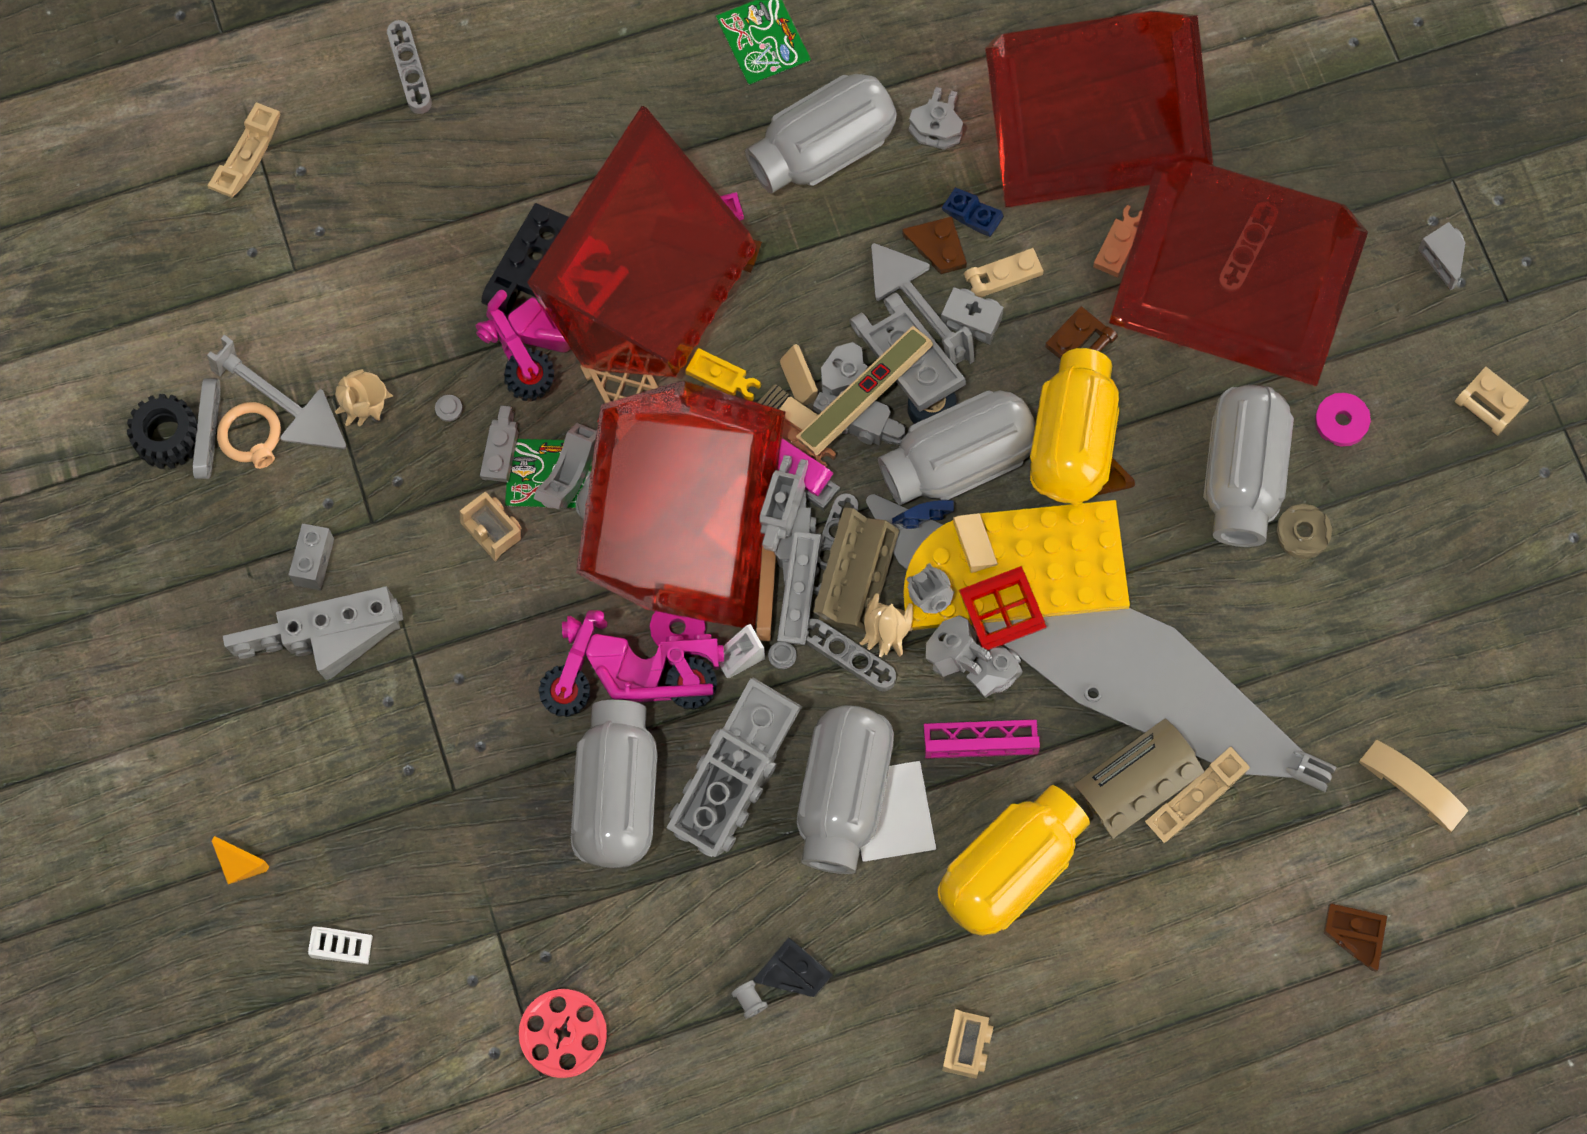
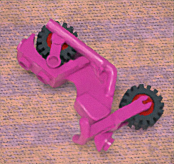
M588 236L584 242L579 241L571 250L570 254L573 256L568 262L563 260L554 271V274H556L554 286L559 298L554 303L542 304L536 298H530L511 312L507 319L504 313L498 309L507 298V293L504 290H499L488 303L486 316L489 320L475 325L478 330L476 332L477 336L484 342L490 343L491 341L496 343L498 339L500 340L503 351L509 360L505 367L504 382L508 386L507 390L513 392L515 398L523 397L522 401H527V398H531V401H536L537 397L541 399L545 396L546 392H549L554 377L552 361H548V356L546 354L542 356L540 354L541 351L537 349L536 352H531V348L525 349L523 343L557 352H567L604 308L605 311L610 310L612 306L616 308L619 302L622 303L628 289V279H626L628 271L620 264L614 265L615 261L610 259V263L607 262L610 251L598 239L594 240ZM583 302H589L588 305L585 307Z
M589 610L586 613L583 624L571 615L567 616V621H562L563 638H568L569 643H573L565 665L553 667L552 670H548L545 673L546 675L541 678L538 691L542 704L550 713L559 717H571V715L580 713L586 707L591 691L587 678L581 672L585 657L587 656L612 700L633 702L673 700L676 705L684 709L694 710L704 707L712 700L716 693L717 680L712 667L705 663L704 660L695 659V657L685 659L684 655H699L707 658L713 664L714 669L717 670L719 669L718 662H724L723 645H717V639H711V634L694 635L695 640L684 641L683 636L666 637V642H660L655 656L650 659H641L632 652L625 638L594 634V626L599 629H605L607 621L604 619L602 611ZM668 658L672 668L667 674L666 686L658 687Z

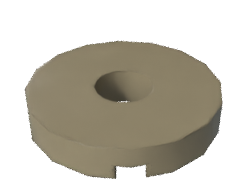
M1299 504L1291 506L1281 515L1277 522L1276 537L1278 544L1286 553L1295 558L1308 559L1316 557L1326 549L1331 540L1332 526L1329 518L1313 505ZM1305 525L1310 528L1311 535L1309 537H1302L1297 533L1296 528Z

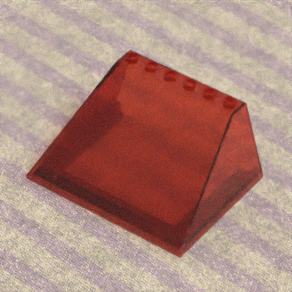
M1155 10L998 34L985 47L1005 207L1214 175L1198 15Z
M641 106L527 283L582 367L597 371L676 377L680 369L686 365L693 348L699 344L703 332L714 320L718 308L727 299L731 287L740 278L746 263L753 257L757 246L749 231L647 107Z
M1193 159L1157 168L1154 171L1109 323L1317 386L1368 231L1346 205Z
M678 381L602 404L598 418L576 573L646 610L738 628H744L746 625L751 624L754 629L759 599L762 543L765 534L760 532L762 527L760 524V514L773 473L778 468L786 411L686 381Z

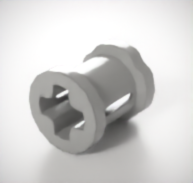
M753 980L739 986L731 993L733 998H737L743 1007L745 1019L759 1014L768 1007L767 1003L762 1002L754 988L756 984Z

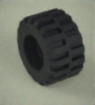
M159 394V398L156 399L152 395L148 397V402H139L138 406L140 408L138 410L133 408L130 413L133 419H128L127 425L130 428L127 429V435L140 458L152 467L155 464L159 469H164L165 465L169 469L175 468V464L178 462L180 465L185 464V458L189 457L191 459L194 456L193 449H195L198 420L191 408L188 407L185 401L182 399L178 400L174 395H170L169 399L165 394ZM165 422H175L178 424L176 432L169 439L164 441L151 440V435L158 425Z

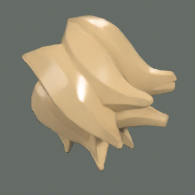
M363 369L353 371L344 376L338 383L335 396L340 407L335 413L346 412L348 414L346 426H349L356 417H359L358 426H361L370 415L379 421L380 413L384 407V400L393 397V395L387 391L385 384L377 375L364 372Z
M875 593L864 614L866 635L859 644L864 645L868 643V650H871L879 643V657H882L884 653L888 655L892 646L898 656L903 655L902 640L908 631L913 630L911 627L913 604L909 603L906 611L895 608L893 604L888 606L878 603L879 594Z

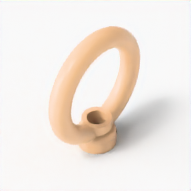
M246 402L231 408L222 417L217 429V441L220 449L226 456L238 462H253L254 466L258 469L269 466L275 460L272 451L280 439L281 425L278 416L270 407L257 402ZM243 414H260L267 419L270 425V434L266 442L255 445L247 452L235 449L228 440V430L232 422Z

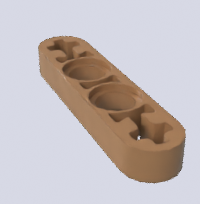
M763 546L756 635L760 641H770L776 555L774 554L775 552L764 550Z

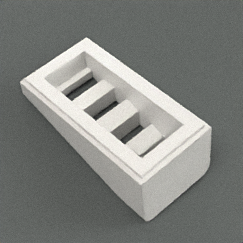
M313 926L308 955L315 959L368 964L373 936ZM321 936L326 937L324 950H319ZM333 938H338L336 952H331ZM345 939L350 940L348 954H343ZM357 940L362 941L359 956L354 955Z

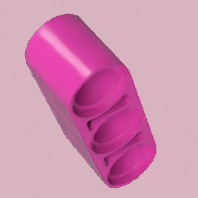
M769 430L753 452L756 457L777 471L780 469L784 455L792 456L789 473L794 475L800 460H808V468L804 478L805 489L815 496H819L834 474L824 465Z

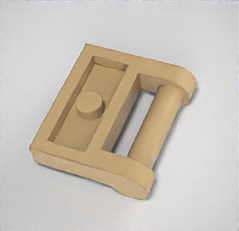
M1485 367L1469 386L1462 391L1455 400V403L1460 407L1465 406L1492 428L1491 431L1498 436L1526 406L1529 400L1489 368ZM1475 395L1502 418L1500 420L1472 399L1471 396Z

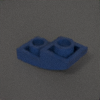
M956 187L942 206V210L949 216L988 237L992 236L1004 217L1001 210L979 202L978 196Z
M938 500L919 504L893 517L892 524H902L905 529L919 528L920 524L928 520H942L945 515L954 511V501Z

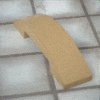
M257 102L255 103L244 122L245 131L225 165H219L208 184L209 189L229 197L235 196L242 189L255 171L271 141L280 117V111Z
M1378 740L1373 743L1359 761L1360 764L1382 780L1384 777L1429 812L1427 816L1449 833L1453 831L1468 812L1467 808L1433 776L1406 756Z
M1231 746L1213 761L1202 775L1197 777L1169 803L1164 804L1145 821L1164 844L1204 812L1250 769L1247 763Z

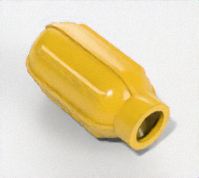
M1076 348L1067 351L1061 357L1058 373L1045 382L1041 389L1030 453V481L1037 492L1058 502L1080 505L1100 492L1103 485L1109 479L1119 415V393L1114 381L1111 379V360L1099 351L1088 348Z
M1054 785L1049 786L1034 802L1026 801L1020 804L1013 803L1009 805L948 866L947 872L942 877L938 888L940 902L949 915L961 927L972 934L984 936L1008 928L1068 867L1076 846L1075 839L1090 825L1089 818L1066 792Z

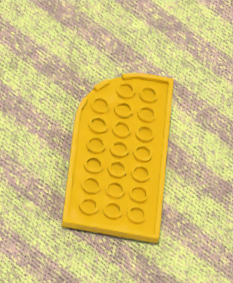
M1116 500L1082 503L1080 505L1071 504L980 513L998 565L973 573L970 572L952 520L936 529L921 543L909 563L904 581V609L906 611L909 603L913 604V621L911 624L913 630L938 628L943 621L959 615L972 624L961 599L959 589L1022 566L1043 617L1129 609L1130 607ZM928 563L934 568L945 572L949 578L950 587L954 592L951 604L937 614L924 613L909 597V582L907 578L920 573L927 567ZM1018 584L998 591L1004 605L1023 598ZM994 594L974 600L979 615L999 608ZM1026 603L1006 610L1010 620L1031 618ZM999 613L983 619L982 623L1004 621L1002 614Z

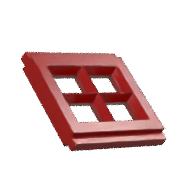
M1022 566L959 589L961 599L981 647L987 651L1047 628ZM1018 584L1023 598L1004 605L998 591ZM994 594L999 608L979 615L974 600ZM1026 603L1031 618L1011 624L1006 610ZM1001 613L1007 627L987 634L982 620Z

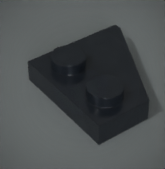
M788 937L753 981L758 984L816 997L834 975Z

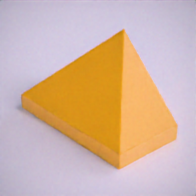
M216 836L213 837L212 843L228 884L267 872L269 865L264 860Z

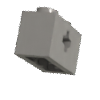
M954 287L941 314V320L949 329L956 332L966 326L972 333V338L990 345L1002 320L1004 307L1000 306L993 299H983L975 296L968 289H957Z
M302 524L289 571V577L295 586L317 590L322 589L334 543V537L329 528Z

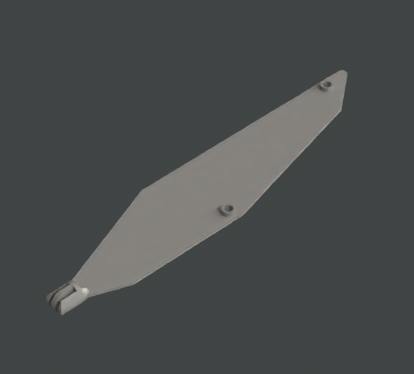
M875 494L869 495L866 499L867 506L873 517L879 520H886L890 524H892L893 517L908 510ZM933 520L920 524L919 528L905 529L902 524H892L899 529L893 551L898 563L905 569H908L909 563L921 543L943 525ZM1131 608L1043 617L1046 629L1004 644L1008 649L1014 650L1019 658L1083 706L1143 733L1166 718L1188 742L1196 757L1212 763L1231 746L1250 767L1244 775L1294 778L1323 792H1326L1328 788L1326 783H1330L1332 779L1330 773H1334L1337 768L1301 750L1175 628ZM1025 619L1010 620V621H1011V624H1015V623H1018V622L1023 621V620H1025ZM1005 621L983 623L987 633L1007 627ZM1094 691L1098 694V697L1090 698L1088 693Z

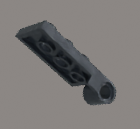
M535 203L488 281L482 294L481 303L488 306L493 296L499 290H504L507 293V298L498 309L508 314L516 301L517 290L542 300L556 276L554 271L565 260L581 233L583 222ZM544 232H551L554 234V237L546 240L541 238L540 235ZM533 252L542 254V257L537 260H532L528 256Z

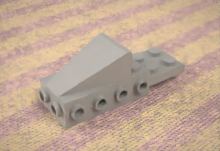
M386 586L276 612L278 623L224 635L223 641L224 646L240 659L255 656L256 651L266 649V652L279 651L283 649L282 645L291 654H296V656H306L314 652L317 671L325 680H328L337 675L393 630L400 629L399 621L403 620V614L397 599H394Z
M750 678L724 728L716 730L709 742L711 747L707 755L704 754L700 758L696 766L698 771L695 777L687 782L682 792L685 794L680 804L677 803L669 815L671 820L667 829L674 832V835L680 840L696 845L698 850L707 856L716 857L724 853V851L728 853L735 843L736 838L733 835L737 827L742 828L749 817L748 807L751 802L754 804L757 802L762 794L763 787L770 780L777 766L774 763L777 756L776 753L802 706L755 678Z

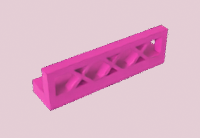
M1037 720L924 724L925 759L1038 755L1040 749ZM1031 727V737L1013 736L1018 728ZM1005 728L1013 729L1010 732H1008ZM977 729H984V730H983L982 733H980ZM990 729H999L1005 737L986 738L985 734ZM948 730H956V731L952 734V733H951L950 731H948ZM962 730H971L977 738L957 739L956 736ZM930 731H942L949 739L930 740Z

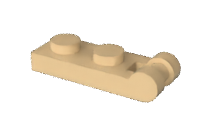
M1034 248L979 268H970L964 272L966 281L972 285L971 291L975 296L981 298L1043 275V268ZM986 277L989 283H982L980 279Z

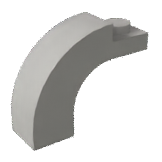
M576 423L567 432L559 459L549 477L536 489L534 499L542 502L548 508L560 509V507L566 509L577 494L590 468L601 433Z

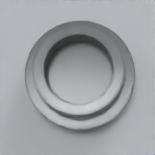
M454 395L442 396L435 405L437 416L441 420L448 422L459 418L463 409L461 401Z
M777 642L769 650V661L777 669H787L795 663L796 650L790 643Z

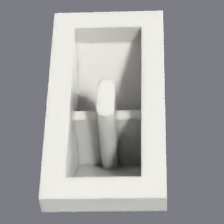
M751 624L746 625L723 646L724 662L718 663L726 678H731L765 659L764 647Z

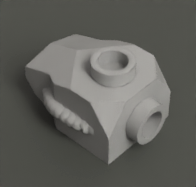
M928 563L927 567L920 573L907 578L909 582V597L924 613L937 614L951 604L954 592L950 587L951 584L945 572L934 568Z
M999 646L989 650V653L992 655L989 662L980 658L975 661L981 668L979 675L970 672L966 676L984 698L995 692L1005 691L1022 675L1023 671L1019 665L1021 660L1011 648L1007 650Z

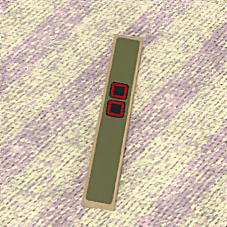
M912 326L796 436L797 440L817 456L933 346L932 341Z

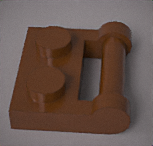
M1081 306L1046 342L1045 347L1061 360L1064 353L1081 348L1095 332L1100 337L1089 349L1099 352L1108 343H1113L1118 335L1112 328L1105 326Z

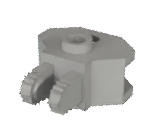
M935 87L932 100L929 99L928 104L912 109L909 118V132L918 143L940 149H947L960 144L963 133V121L954 112L957 92L951 91L947 104L939 102L942 96V89ZM930 136L937 137L938 139L932 140Z
M851 342L837 346L821 367L823 393L839 396L840 392L849 387L868 368L867 365L863 364L862 347Z
M960 615L943 621L926 642V659L933 664L934 672L942 677L958 671L964 673L966 670L979 675L981 668L977 663L973 662L974 659L978 657L989 662L992 658L989 651L976 644L974 629L969 621ZM946 634L944 640L939 641L940 636Z

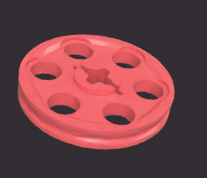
M570 989L552 990L536 998L525 1010L519 1026L520 1046L529 1063L541 1073L555 1078L574 1077L590 1069L602 1055L607 1039L606 1023L599 1007L585 994ZM556 997H561L566 1001V1007L560 1013H555L550 1009V1003ZM585 1006L590 1007L593 1010L592 1019L588 1022L578 1020V1010ZM535 1016L541 1017L544 1021L543 1028L538 1032H532L528 1029V1021ZM567 1022V1031L571 1035L570 1037H564L559 1044V1036L555 1032L557 1029L562 1030ZM587 1035H594L598 1038V1046L594 1050L588 1051L582 1047V1040ZM538 1045H545L549 1049L547 1058L541 1061L534 1059L533 1049ZM566 1054H571L576 1058V1064L570 1070H564L560 1066V1059Z

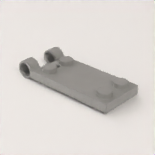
M895 292L884 299V304L891 316L874 326L871 325L862 312L850 319V324L857 336L865 341L877 358L888 350L912 326L932 341L933 346L896 380L920 412L966 385L963 375L906 306L898 293Z

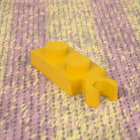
M700 348L696 350L685 370L686 375L732 397L739 391L748 401L754 400V394L748 392L747 389L749 387L760 389L761 383L757 379H745L746 370Z

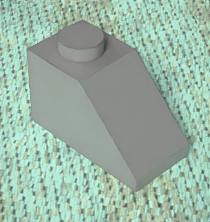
M1448 222L1424 237L1418 250L1450 290L1454 289L1461 275L1465 241L1462 233L1457 228H1453Z

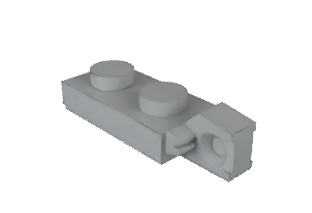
M500 406L498 420H492L480 472L482 480L509 482L519 433L517 422H513L515 412L512 410V407Z

